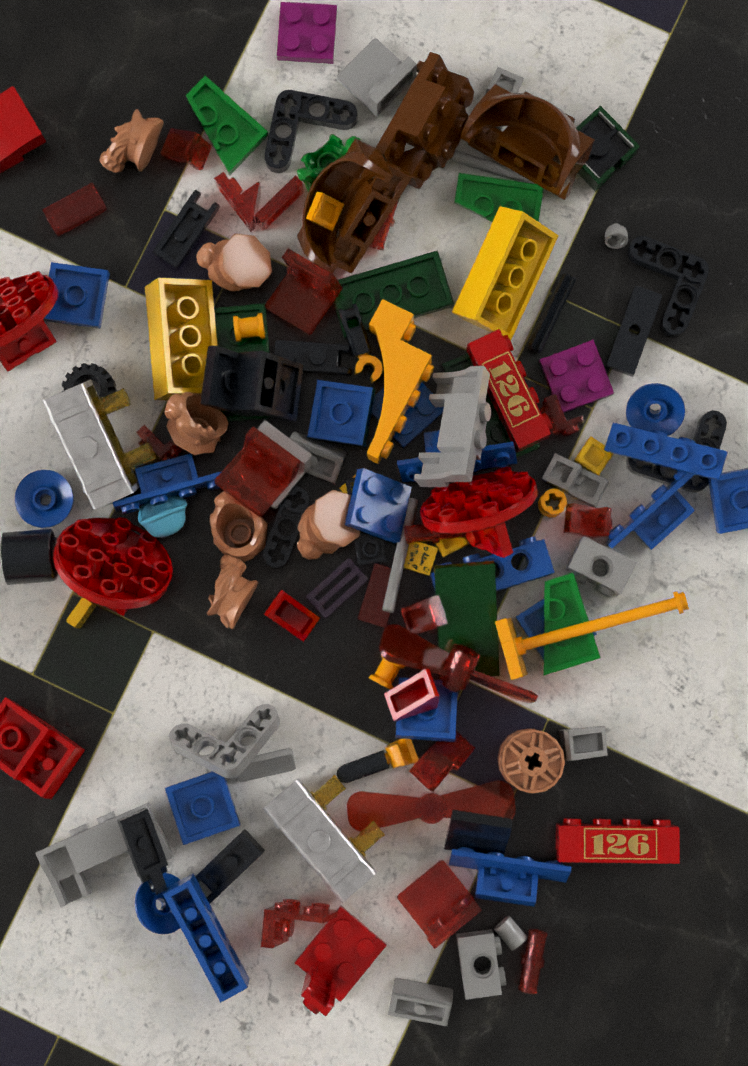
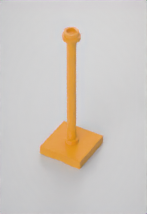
M676 591L673 592L674 598L522 639V636L517 637L512 618L495 621L510 678L513 680L528 675L523 659L526 650L678 609L679 614H682L684 610L689 609L685 593H678Z

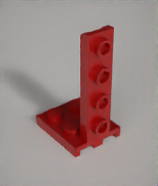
M340 905L295 960V964L306 972L301 996L304 998L303 1004L316 1015L321 1012L324 1016H327L334 1007L335 998L341 1002L387 946L381 938L342 905Z

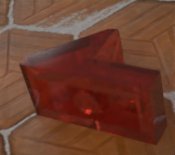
M222 172L214 178L217 188L249 231H253L256 226L261 197L260 182H257L243 192L234 177L229 179Z

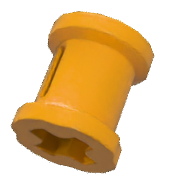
M262 313L247 318L233 316L236 342H241L242 338L248 337L265 339Z
M558 489L547 490L538 501L540 513L548 518L560 515L567 505L565 494ZM550 497H552L553 501L558 500L559 502L555 510H553L552 506H546L545 504Z
M383 652L381 663L376 672L371 674L369 678L391 690L394 687L392 683L399 670L404 669L406 664Z

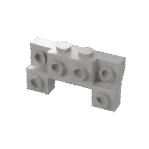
M470 366L456 372L433 373L432 378L437 383L436 394L429 395V400L435 407H444L437 448L440 452L419 453L418 458L423 463L421 474H415L414 480L420 487H448L449 482H472L475 460H481L482 449L485 448L487 442L486 424L491 418V407L486 402L490 373L485 366Z
M149 802L118 816H115L114 811L97 818L98 825L88 829L87 825L83 824L69 831L71 837L35 852L40 866L54 890L60 907L92 893L83 871L128 852L117 820L140 809L147 808L149 810L166 860L174 857L164 831L160 829Z

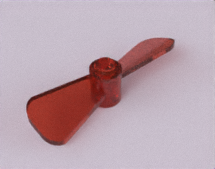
M388 625L383 631L379 651L384 659L420 670L430 669V672L440 674L439 678L443 681L442 685L450 691L458 692L459 689L465 690L469 681L472 680L520 702L534 703L538 698V695L530 690L475 671L481 656L467 646L453 644L450 653L400 625Z
M501 780L442 795L436 791H426L419 797L358 791L353 793L347 802L349 824L353 829L360 832L419 818L425 823L435 824L443 818H451L452 810L513 819L516 811L514 792L508 783Z

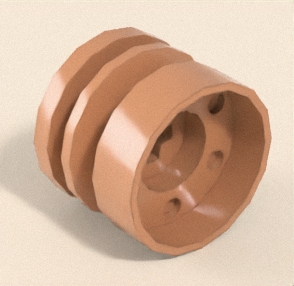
M531 728L517 730L508 735L500 745L497 757L499 770L504 779L518 790L531 794L545 792L555 786L563 774L565 765L564 753L558 741L547 732ZM536 753L539 765H532L528 769L529 763L525 761L527 755L533 756Z

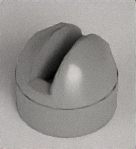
M614 223L606 229L605 244L609 248L619 249L627 245L628 232L626 227Z

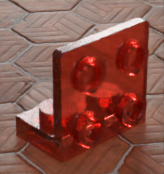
M288 248L281 257L288 266V273L265 304V308L310 335L343 288L334 274Z
M253 426L245 436L243 449L216 477L215 484L257 516L261 517L297 477L301 461Z
M442 859L397 895V899L426 934L427 940L434 949L482 911L477 901Z
M283 899V902H275L274 906L264 909L261 947L274 948L289 941V937H292L294 932V920L325 923L337 917L338 910L330 909V904L314 902L312 906H302L301 901L296 899Z

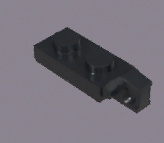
M143 808L118 819V825L141 882L147 881L151 892L156 893V895L168 890L162 875L168 872L166 867L168 862L149 810Z

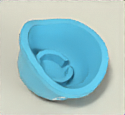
M172 496L168 497V502L161 505L151 506V503L144 504L138 512V522L153 537L164 538L173 535L183 527L186 521L185 508L187 507V502L183 498Z

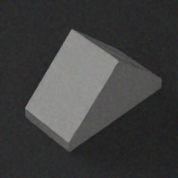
M605 726L559 730L560 746L563 750L565 761L608 756Z

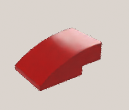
M14 86L0 93V173L23 161L24 158L22 156L46 142Z
M5 697L0 704V769L14 780L21 781L40 797L52 799L85 749L24 707Z

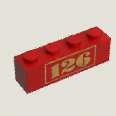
M500 329L468 343L466 351L474 366H485L490 373L487 394L510 441L514 442L516 453L548 439L551 435L550 429H552V424L547 414H541L537 406L539 398L533 387L528 388L524 377L527 376L522 363L520 361L516 362L511 353L514 348L508 335L503 336Z
M563 818V823H556V860L558 862L680 864L679 827L671 825V820L653 819V824H641V819H623V824H611V819L594 818L593 824H581V818Z

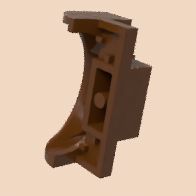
M433 52L429 53L425 62L419 60L416 71L418 74L376 146V149L380 150L385 161L411 174L412 179L408 185L418 189L422 187L424 181L428 180L433 170L438 167L444 168L447 161L453 157L461 140L460 137L464 125L469 117L465 109L471 105L475 93L467 77L448 71L441 56ZM406 144L414 147L404 152Z
M496 84L474 107L460 137L468 142L470 147L563 200L571 193L576 175L588 161L595 139L576 129L574 125L575 118L564 113L551 102L536 97L527 91L524 94L511 93ZM497 126H507L503 132L495 128Z
M355 138L345 155L329 164L320 172L308 192L303 210V226L297 234L304 254L313 263L332 274L337 267L352 274L412 179L411 174L385 161L380 150ZM317 191L344 204L333 231L306 219ZM339 230L340 235L338 236L337 240L335 241L337 231Z

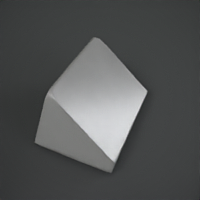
M294 431L290 439L312 454V464L306 473L335 484L347 451Z
M286 748L256 755L246 769L237 776L238 781L245 782L295 770L296 765L292 749Z
M395 978L388 1015L447 1026L453 1002V989Z

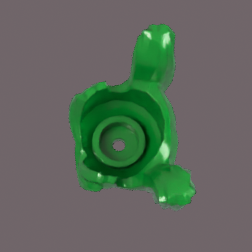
M331 134L328 141L321 148L317 149L316 152H309L303 155L301 161L304 162L306 167L298 169L297 174L299 179L304 182L308 192L320 172L329 164L345 155L354 139L361 140L360 138L352 136L347 139L344 146L339 137Z

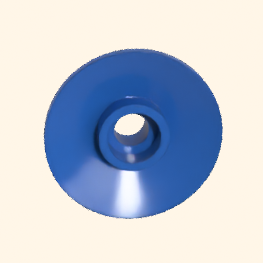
M660 383L647 384L638 388L630 396L626 406V417L629 425L633 428L649 432L657 430L669 436L681 426L685 417V404L681 395L672 387ZM652 404H659L661 408L659 410H652L650 406Z
M37 470L28 474L21 480L15 492V506L18 514L25 522L34 527L50 528L60 524L68 517L73 507L74 495L72 487L61 474L55 471ZM45 495H50L51 502L48 505L42 504V498Z
M162 874L167 887L180 880L172 874ZM146 881L139 886L135 897V910L139 921L147 930L155 934L163 935L180 929V926L163 896L164 892L158 895L154 892L152 893ZM157 899L161 902L160 910L156 907Z

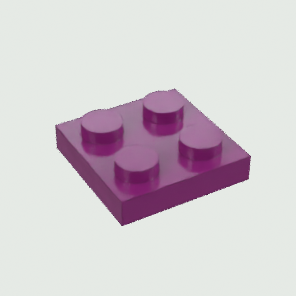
M280 2L277 60L334 64L337 5Z
M594 340L539 360V365L559 415L614 394Z

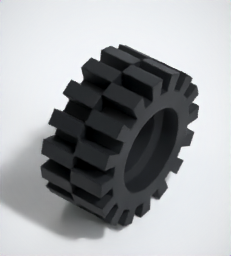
M83 363L79 368L77 366L73 367V372L65 375L67 378L66 382H62L64 391L90 379L96 381L101 389L99 398L105 411L108 413L111 410L109 407L116 402L114 398L118 392L115 387L117 385L112 376L103 367H98L93 363L91 365Z

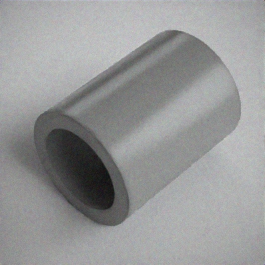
M510 916L505 917L494 928L495 932L511 951L518 948L527 939V936Z

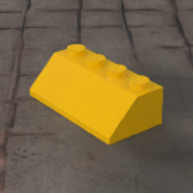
M500 206L452 313L486 331L494 332L500 329L502 335H508L511 340L559 235L523 211Z
M157 278L145 286L154 400L168 401L172 395H182L185 392L202 394L208 346H218L212 280Z

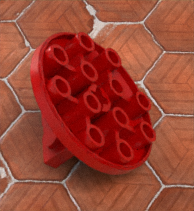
M40 271L10 279V277L0 279V362L7 372L25 362L30 356L40 353L57 342L43 319L57 301L58 288L49 276L42 275Z
M502 467L494 472L475 475L472 478V482H454L449 484L448 487L433 488L431 490L432 495L421 506L420 516L423 525L431 531L439 533H465L471 546L487 550L492 554L505 558L513 553L505 522L516 517L534 503L538 496L536 482L529 476L528 472L512 471L511 467Z
M121 517L117 519L89 518L77 520L61 532L53 552L55 568L61 579L71 590L81 597L105 606L122 616L129 609L144 607L160 599L168 589L173 573L171 559L165 548L157 540V537H153L148 531L131 524L128 519ZM132 530H135V531H137V532H139V533H141V534L138 535V534H136L135 532H133Z

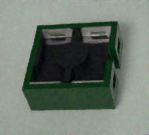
M601 105L576 127L578 131L595 139L589 159L579 170L578 174L596 192L612 177L615 171L614 167L618 166L621 169L637 154L640 145Z

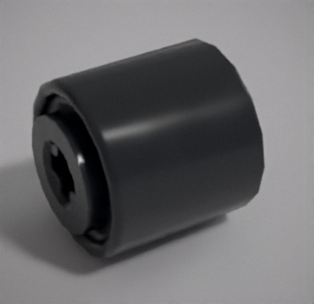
M52 529L4 532L2 534L1 560L7 585L57 580L58 572L54 565L53 552L58 538L55 537Z

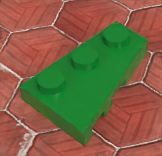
M204 76L186 95L188 103L230 176L266 139L268 131L207 76Z
M459 173L454 203L490 222H493L500 206L523 211L539 222L544 188L532 183Z
M574 573L545 581L544 633L589 621ZM593 632L545 645L543 676L601 658Z

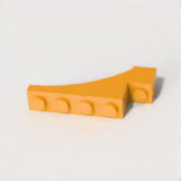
M382 299L369 323L370 333L376 335L384 367V398L381 416L375 436L367 451L368 459L379 464L382 457L388 458L394 446L391 440L395 432L401 433L406 424L407 417L404 415L409 406L414 408L421 394L418 389L422 381L427 382L434 370V366L431 365L432 355L404 342L405 340L410 341L415 333L417 326L414 325V314Z

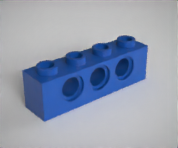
M535 536L518 541L520 546L512 548L513 553L505 558L495 554L481 558L479 553L462 558L464 563L494 561L499 570L498 577L495 578L496 592L555 573L545 540L537 541ZM521 555L526 559L527 565L524 570L519 571L513 568L511 564L513 556ZM447 562V563L440 564V565H447V564H452V563H451V562ZM433 572L430 574V577L435 590V578Z
M194 873L168 886V890L164 891L163 896L220 1003L247 989L250 978Z

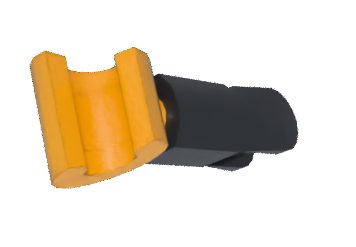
M355 303L352 304V308L346 310L340 308L338 312L353 357H358L359 359L355 365V375L361 373L365 365H371L373 373L370 380L373 383L382 374V363L375 356L369 355L372 352V348ZM357 319L359 326L349 329L347 321Z
M400 738L385 747L386 753L384 750L342 765L337 770L338 780L342 783H349L363 776L366 777L390 768L389 764H391L392 768H398L419 762L412 740Z

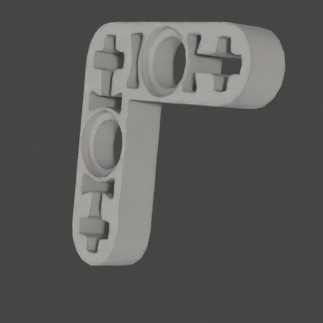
M262 704L251 712L227 743L186 723L176 725L170 731L169 739L177 753L222 777L235 778L246 769L278 729L280 719L274 706ZM247 736L256 738L251 745L244 746L240 744L241 740ZM205 746L214 747L213 752L209 755L203 756L199 754L200 750Z

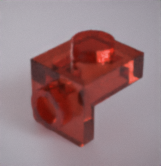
M171 128L160 154L166 159L186 162L196 170H202L211 150V144L196 132Z
M556 394L546 397L542 402L543 407L540 408L541 414H547L552 424L554 435L562 432L563 436H568L580 430L578 426L582 425L585 421L583 415L566 421Z
M145 425L136 432L141 438L138 444L149 455L155 452L162 461H165L167 458H175L182 451V448L174 444L172 439L164 445Z
M569 503L566 505L563 533L588 538L608 537L612 527V509L609 507L595 508Z

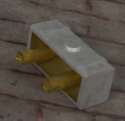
M90 379L43 400L50 415L49 419L57 430L83 486L81 488L84 494L87 495L93 510L126 497L140 487L132 469L153 461L156 457L149 442L126 453L119 442L108 414L131 405L130 398L124 388L99 398Z
M333 775L318 790L310 792L298 778L263 809L274 821V825L278 830L280 829L321 877L324 885L329 890L331 889L343 903L377 873L365 858V852L379 839L384 837L385 834L372 821L356 837L348 838L326 812V806L342 791L346 790L344 785Z

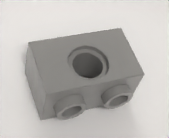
M583 536L580 538L565 570L574 573L577 582L585 584L588 581L597 586L595 589L597 592L611 598L613 594L616 596L622 594L637 562ZM595 561H601L605 564L606 573L604 576L600 577L593 573L592 565Z
M492 929L457 933L465 999L502 995L501 986L506 985L504 967H498L497 955H502L500 937H494ZM481 956H485L490 960L488 968L483 971L474 968V961Z

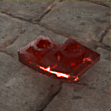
M456 730L455 742L437 741L415 763L409 772L428 790L434 792L451 769L458 771L475 747Z

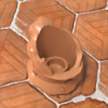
M136 109L130 122L115 127V131L118 134L111 138V145L101 154V164L107 170L119 173L123 171L125 163L130 161L135 163L138 170L142 172L155 151L164 124L163 120L160 118L144 119L140 111Z
M234 234L229 240H222L216 244L212 242L206 243L196 255L199 266L207 268L209 279L228 291L260 287L272 273L270 252L254 235Z
M185 392L182 395L174 394L167 401L164 411L166 417L169 418L166 427L174 444L193 455L214 453L216 445L220 441V436L227 431L229 425L226 416L218 409L201 405V393Z
M224 490L215 498L214 503L216 507L213 513L210 514L209 522L213 543L224 555L227 553L231 556L239 557L244 562L254 559L266 546L268 524L261 517L253 503L241 500L239 492Z
M331 490L318 498L315 504L307 507L298 524L300 540L297 543V548L303 558L311 560L320 558L323 553L332 554L339 547L347 546L360 536L359 530L345 525L351 499L350 494Z
M226 553L220 559L221 571L215 581V595H209L208 598L211 608L208 610L207 615H219L221 622L226 628L234 629L259 582L257 580L249 581L242 577V573L246 569L245 563L239 557Z

